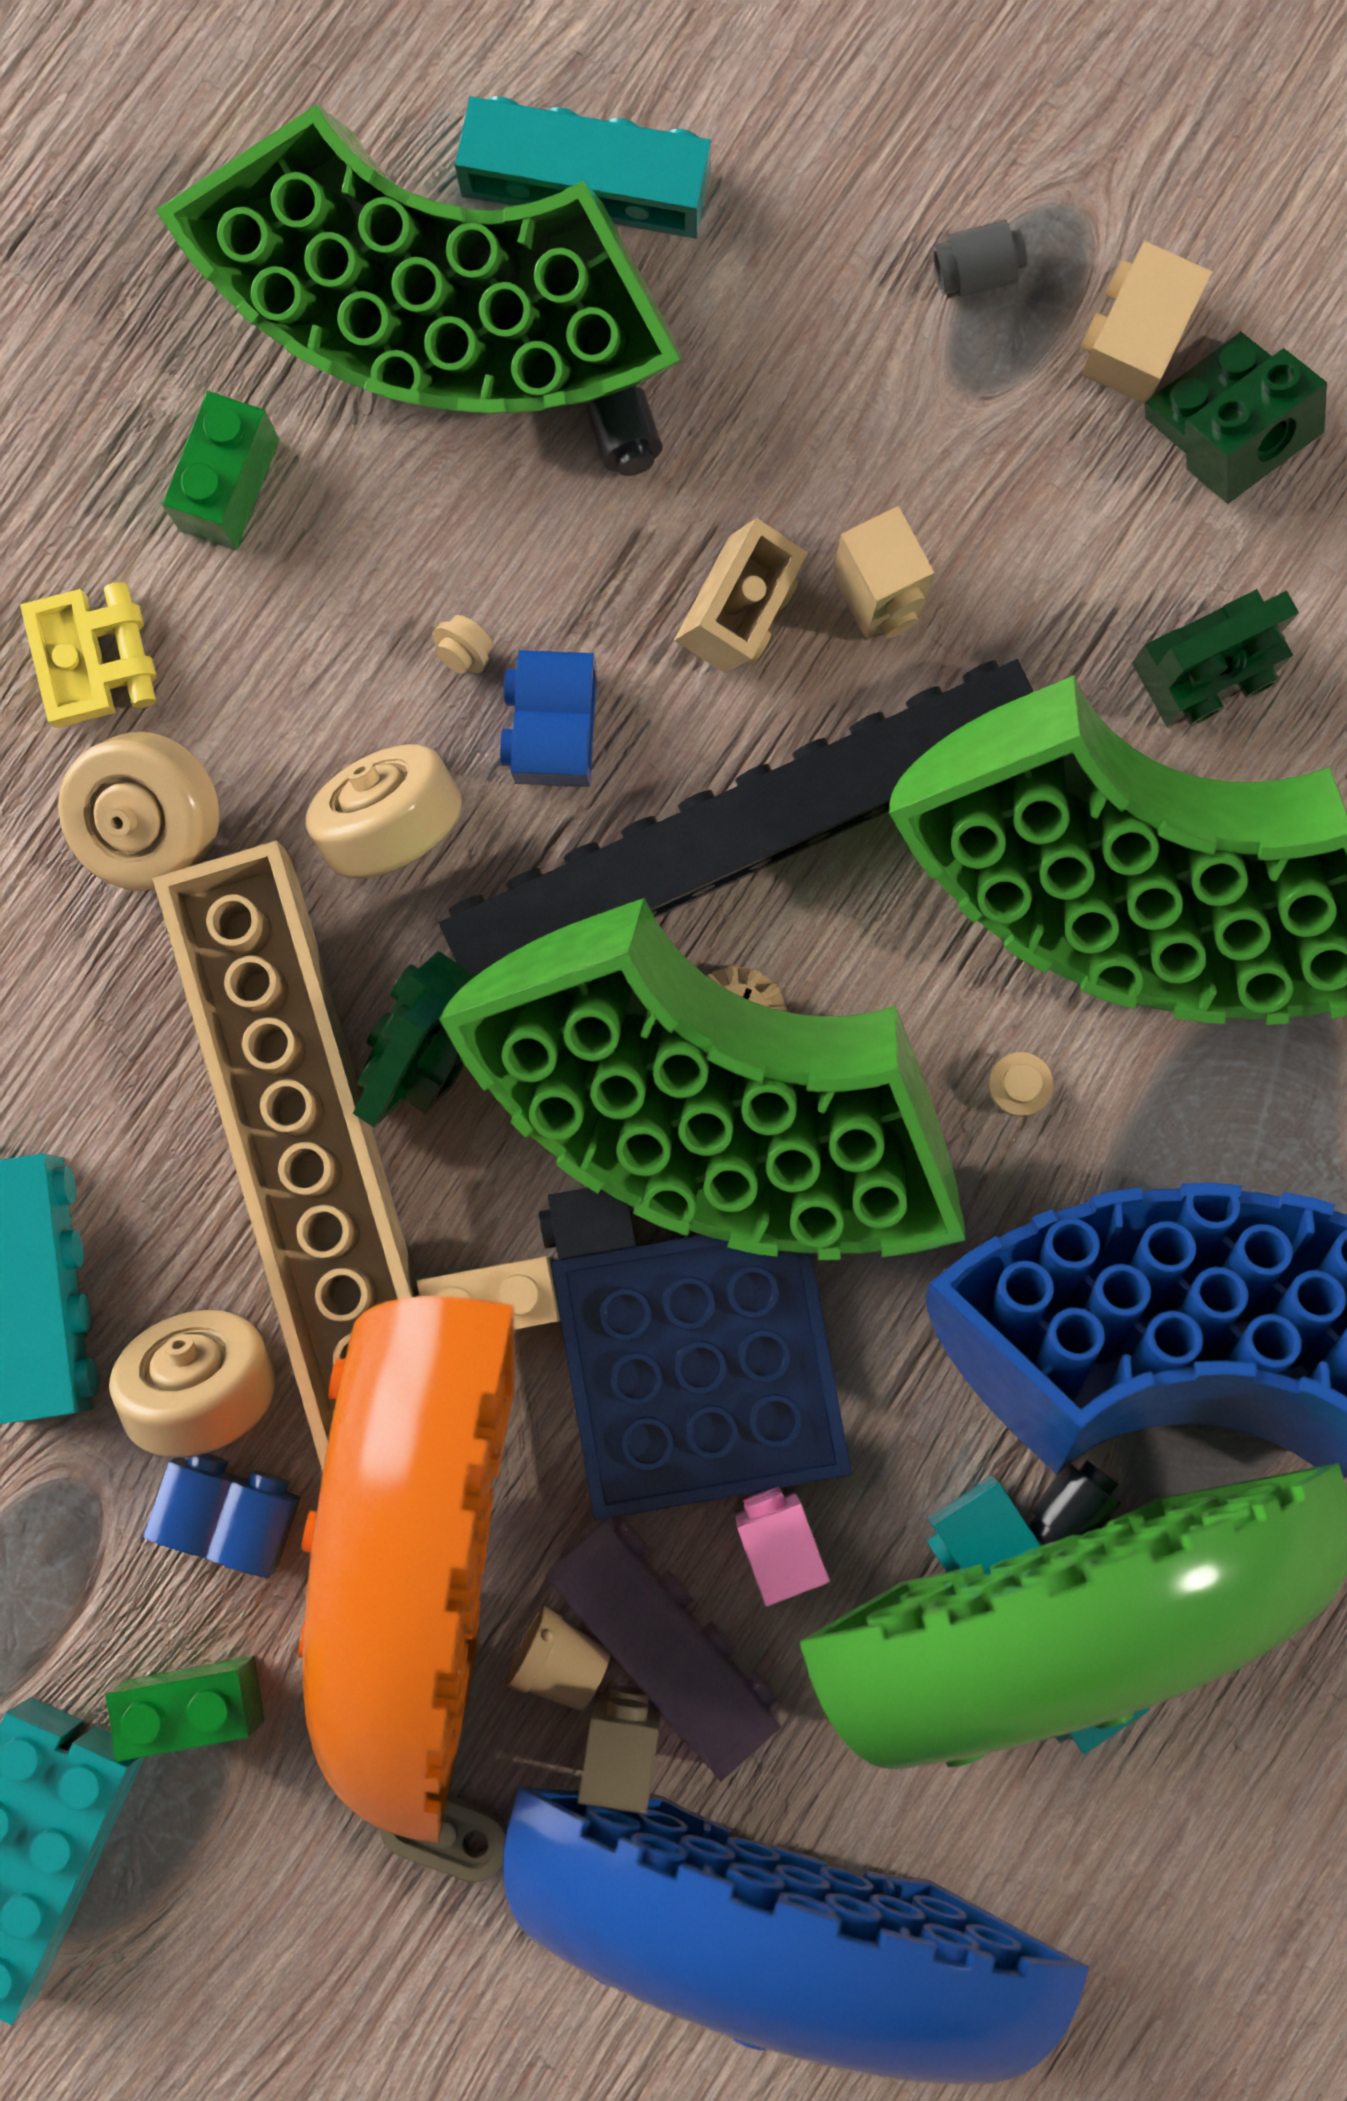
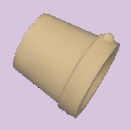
M543 1606L534 1617L519 1645L506 1678V1686L523 1695L528 1692L582 1712L590 1703L601 1683L611 1652L608 1648L565 1621L562 1614Z

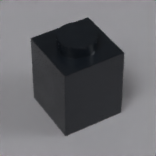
M589 1188L549 1194L550 1209L539 1211L545 1249L556 1247L558 1259L560 1260L637 1247L631 1206L614 1198L602 1189L598 1194Z

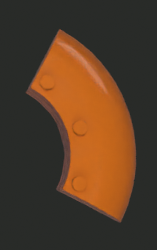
M413 1297L382 1303L370 1308L358 1317L353 1326L346 1359L337 1358L332 1370L329 1398L336 1400L328 1440L317 1511H310L303 1534L302 1551L311 1553L305 1621L299 1641L298 1657L303 1658V1692L306 1723L318 1766L336 1795L362 1819L395 1835L439 1843L479 1645L481 1600L479 1598L486 1563L494 1499V1488H491L492 1477H498L515 1390L514 1305L457 1297Z

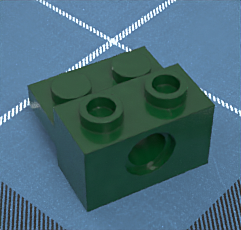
M1240 331L1145 402V419L1186 453V469L1225 503L1229 504L1324 433L1327 382L1285 348L1271 356Z
M1256 589L1224 605L1222 608L1143 646L1132 664L1166 727L1185 718L1190 726L1199 724L1225 708L1221 700L1239 691H1242L1247 699L1267 690L1280 681L1277 672L1293 656L1282 632L1299 614L1287 590L1263 601L1259 591ZM1227 669V674H1226V675H1223V676L1220 675L1221 673H1223V672Z
M439 951L419 968L410 964L402 972L390 993V996L397 1000L392 1012H386L378 1020L367 1038L366 1044L371 1046L373 1050L357 1082V1085L365 1090L353 1111L354 1115L375 1128L403 1100L426 1114L454 1086L465 1064L439 1019L449 1001L464 985L475 977L474 974Z

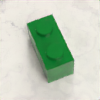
M206 390L162 503V506L180 532L237 551L280 441L264 409Z
M255 1656L127 1679L105 1694L115 1762L248 1738L265 1721Z

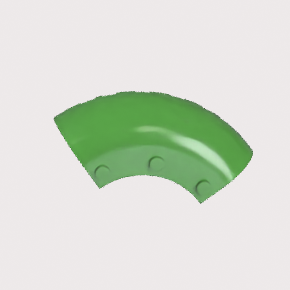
M316 104L155 209L188 259L205 279L211 281L217 290L236 307L235 309L246 320L284 346L287 351L308 364L346 383L393 400L444 411L484 414L545 411L593 401L639 385L683 362L676 342L604 204L584 180L544 199L517 206L504 207L501 210L464 209L459 206L436 202L410 193L397 186L367 154L355 133Z
M1071 676L1004 704L960 727L917 759L896 784L890 799L889 814L914 857L932 880L936 878L943 888L959 903V910L973 923L978 921L1004 941V948L1038 970L1046 973L1049 969L1059 976L1080 984L1081 991L1107 1002L1135 1009L1136 1005L1140 1004L1154 1009L1172 1011L1174 1018L1195 1022L1225 1024V1018L1265 1019L1266 1025L1289 1024V1017L1312 1016L1323 1013H1330L1331 1019L1347 1016V811L1330 767L1301 776L1261 782L1221 781L1201 778L1177 771L1152 760L1117 736L1097 715L1084 697L1074 676Z
M645 898L570 924L508 954L464 985L449 1001L439 1019L467 1069L484 1091L488 1088L497 1101L511 1114L510 1122L525 1138L530 1135L558 1158L556 1165L578 1182L597 1194L602 1189L614 1198L635 1207L633 1214L660 1227L688 1236L690 1230L707 1237L728 1241L727 1248L753 1254L778 1257L779 1250L819 1254L818 1260H841V1254L882 1251V1257L913 1254L966 1241L960 1196L945 1139L929 1090L897 1007L893 1006L874 1012L849 1016H813L772 1009L747 1000L725 989L689 962L668 939L653 916Z
M1339 1463L1154 1498L1135 1510L1108 1521L1107 1527L1087 1532L1081 1536L1072 1535L1023 1551V1555L997 1562L990 1566L991 1574L985 1575L982 1565L978 1564L900 1582L800 1641L806 1666L820 1704L838 1735L851 1750L866 1762L888 1770L944 1762L947 1767H958L976 1762L983 1758L985 1754L1047 1740L1088 1727L1109 1728L1126 1723L1134 1717V1712L1201 1687L1228 1673L1241 1669L1247 1663L1270 1652L1318 1617L1332 1602L1347 1575V1487Z

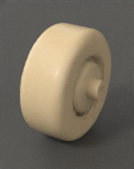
M149 732L125 733L87 749L71 764L60 787L58 801L59 819L64 837L70 849L91 873L101 880L120 888L130 890L155 889L152 878L199 864L209 853L217 836L219 803L215 787L206 769L185 747L158 734Z
M399 745L372 753L349 765L329 780L309 805L306 814V829L331 870L347 878H371L402 868L435 847L456 823L461 811L462 798L457 785L437 752L422 745Z
M198 1310L169 1317L154 1324L135 1337L117 1358L111 1372L109 1389L111 1399L124 1430L137 1446L159 1456L191 1457L220 1449L247 1433L262 1418L272 1401L275 1391V1373L263 1338L252 1323L239 1315L226 1311Z

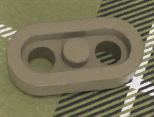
M450 1794L448 1795L439 1843L403 1837L379 1828L384 1844L394 1854L467 1882L487 1880L494 1876L503 1865L507 1826L503 1819L490 1809ZM471 1831H480L488 1838L489 1846L481 1851L472 1850L465 1841V1835Z

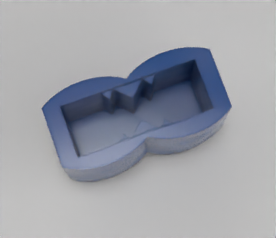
M519 650L517 667L506 668L504 681L505 705L515 706L513 729H502L500 759L501 766L511 767V774L515 784L590 787L597 686V665L594 653Z
M209 1453L191 1456L188 1459L180 1457L169 1461L143 1538L173 1550L206 1558L240 1572L267 1579L272 1576L277 1570L301 1499L300 1496L287 1491L290 1482L279 1476L255 1470L252 1471L250 1479L239 1477L225 1471L228 1461Z

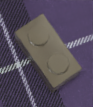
M615 1685L610 1687V1694L597 1692L590 1720L578 1803L647 1814L661 1702L650 1701V1693L648 1691L631 1686Z

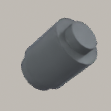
M1006 219L947 234L946 242L933 245L935 271L943 295L956 292L960 298L1017 283L1018 269L1027 267V253L1022 232L1020 229L1011 231Z

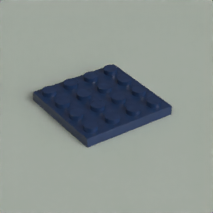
M699 1235L551 1261L594 1521L761 1492L776 1487L783 1488L852 1475L812 1254L778 1250V1257L758 1255L727 1248L728 1241Z

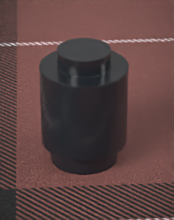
M636 385L590 401L587 414L605 468L610 471L619 472L624 476L637 475L650 469L654 464V459L661 453L663 445L645 391Z
M1088 1460L1084 1462L1080 1469L1071 1463L1058 1474L1032 1508L1031 1512L1035 1517L1028 1527L1044 1545L1072 1535L1081 1536L1087 1532L1103 1528L1121 1505V1502L1112 1495L1119 1484Z

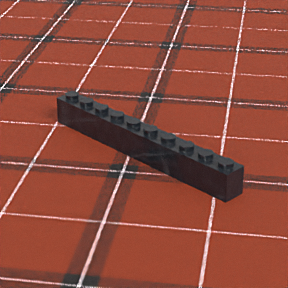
M996 660L983 663L968 671L962 677L963 684L945 692H942L940 686L928 688L914 695L906 702L908 709L885 718L883 712L866 716L849 728L851 733L849 736L831 744H828L826 738L809 742L793 752L794 761L774 770L771 769L769 764L754 767L735 779L737 786L717 796H714L712 790L697 793L678 805L680 812L659 822H657L655 816L640 819L625 827L621 831L623 838L602 848L599 847L597 842L588 843L566 854L563 858L566 864L545 874H542L540 868L523 872L506 883L508 888L506 892L486 901L483 895H475L454 904L448 909L451 917L438 923L456 963L477 976L508 954L549 933L645 898L653 916L657 918L889 812L890 799L896 784L908 768L926 751L952 732L981 715L1034 692L1019 660H1013L1000 667Z

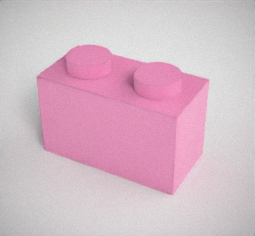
M776 1487L771 1490L756 1492L743 1498L745 1509L734 1513L736 1526L765 1606L830 1582L795 1490L783 1495L781 1489Z

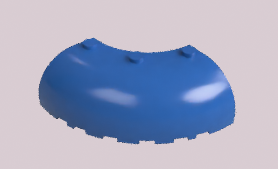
M1182 1183L1179 1189H1156L1142 1192L1141 1187L1110 1191L1090 1197L1087 1203L1056 1212L1050 1209L1032 1217L1030 1223L1016 1228L1000 1238L996 1235L969 1251L929 1283L926 1298L927 1309L940 1342L968 1384L990 1410L1056 1475L1086 1452L1118 1436L1145 1428L1164 1425L1196 1424L1227 1428L1265 1439L1293 1452L1315 1467L1339 1463L1343 1478L1345 1479L1347 1477V1214L1335 1211L1336 1204L1318 1198L1283 1192L1280 1197L1260 1192L1241 1191L1242 1185Z
M519 1787L506 1834L503 1873L506 1896L511 1912L526 1935L554 1955L594 1977L602 1984L613 1987L680 2019L731 2037L743 2046L756 2050H771L794 2058L879 2077L944 2084L996 2083L1020 2076L1044 2060L1059 2044L1076 2013L1089 1966L930 1880L895 1877L864 1871L863 1877L843 1869L828 1867L823 1860L775 1845L769 1848L751 1840L729 1838L730 1828L694 1813L664 1796L649 1795L647 1814L578 1803L580 1791Z

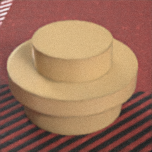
M455 615L449 622H441L434 629L433 639L437 645L435 649L436 654L447 667L458 673H465L466 671L481 673L488 665V654L492 650L493 644L488 634L477 623L465 616Z
M1016 1052L1003 1057L994 1065L989 1075L988 1089L993 1102L1003 1112L1013 1116H1028L1038 1112L1048 1103L1053 1091V1077L1048 1066L1039 1057L1026 1052Z

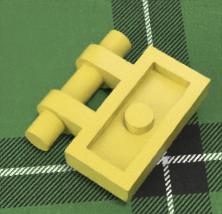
M116 582L105 586L104 593L108 607L93 611L90 609L88 597L81 589L20 604L47 720L55 729L116 713L110 689L122 686L127 687L131 704L134 708H144L156 703L152 682L155 681L157 675L152 657L145 656L139 632L144 626L140 606L132 603L129 587L125 582ZM113 634L116 638L120 660L104 664L97 637Z

